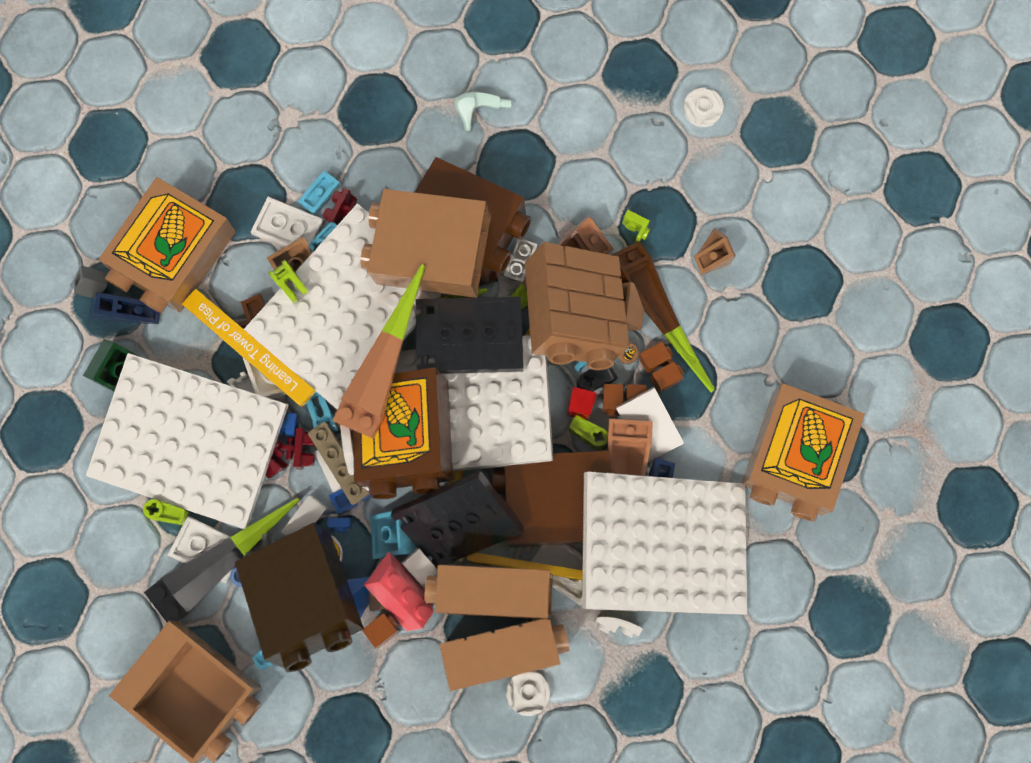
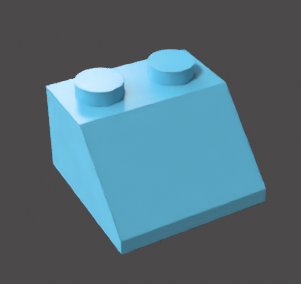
M392 511L370 516L373 559H382L388 552H391L394 557L409 556L417 548L400 528L402 521L400 519L394 521L390 516Z

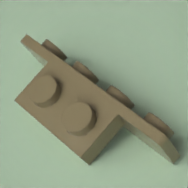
M322 422L308 433L309 437L350 503L355 505L370 495V491L355 483L354 475L348 473L342 439L336 438L327 422Z

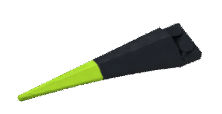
M299 498L294 499L162 577L147 589L144 594L167 623L168 621L182 620L234 568V562L243 558L245 553L249 552L262 539V534H267L299 502Z

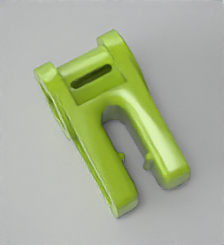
M283 260L282 265L273 272L271 270L268 272L293 304L298 302V298L295 296L296 293L288 287V281H292L296 289H299L303 295L309 293L286 260Z
M579 416L572 420L569 427L570 433L593 449L601 450L606 446L608 433L604 428ZM601 435L602 439L598 443L595 442V437Z
M155 499L148 500L143 506L144 515L155 521L183 526L189 516L188 511ZM152 508H159V512H152Z

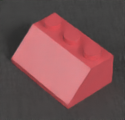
M388 552L364 586L406 631L423 629L434 612L432 603L425 602V590L393 554Z

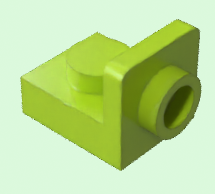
M627 210L622 224L630 231L639 232L635 243L641 241V239L646 240L651 230L647 228L649 220Z

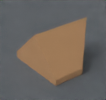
M714 228L699 252L694 256L701 275L730 265L736 255L728 237Z

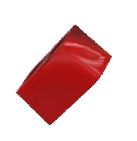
M573 387L567 416L574 418L579 416L588 421L597 393Z

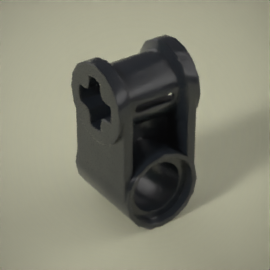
M612 367L604 370L589 369L580 375L576 387L594 392L603 387L604 384L613 383L618 379V376ZM584 379L586 382H591L590 386L587 384L583 385Z

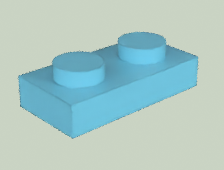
M323 171L298 200V203L313 215H316L339 188L340 182Z

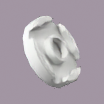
M701 87L694 89L687 95L683 111L690 123L698 127H708L719 121L723 113L724 104L721 96L716 91Z
M531 671L515 675L510 679L507 685L506 697L509 705L515 712L525 716H532L540 713L548 704L550 688L548 682L541 674Z

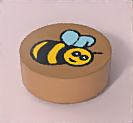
M629 343L628 349L618 357L619 361L623 364L634 363L639 355L638 348L633 343Z

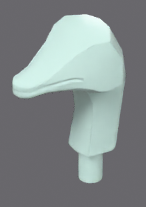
M472 91L455 97L454 106L463 122L465 131H470L472 113L477 107L511 108V100L500 99V96Z

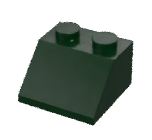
M103 339L83 376L115 392L127 354H136L115 342Z

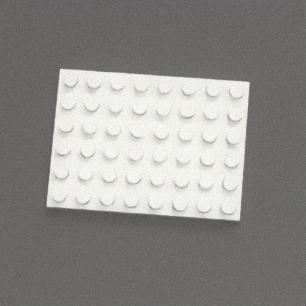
M359 204L354 206L295 272L309 293L303 295L299 289H296L292 281H288L287 285L296 293L295 296L298 298V302L293 304L280 288L244 328L245 331L315 389L337 410L338 397L343 396L351 383V379L354 378L407 289L377 285L367 273V270L361 268L363 245L365 243L373 244L375 229L369 227V213ZM418 290L416 299H440L444 293ZM416 299L404 339L416 326V314H419V310H416Z
M530 335L522 336L523 372L442 374L448 380L453 471L553 461L547 356L532 354ZM416 349L400 351L395 373L417 370L416 364H420V359L416 357ZM429 359V363H435V359Z
M128 353L86 476L246 529L249 526L288 404Z
M585 472L582 609L747 615L745 485L742 483Z

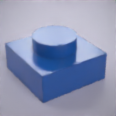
M288 413L287 419L283 420V431H285L289 438H296V428L299 427L300 418L296 413Z
M342 489L329 495L338 515L358 506V504L352 505Z
M328 518V528L333 529L334 533H346L347 529H352V519Z

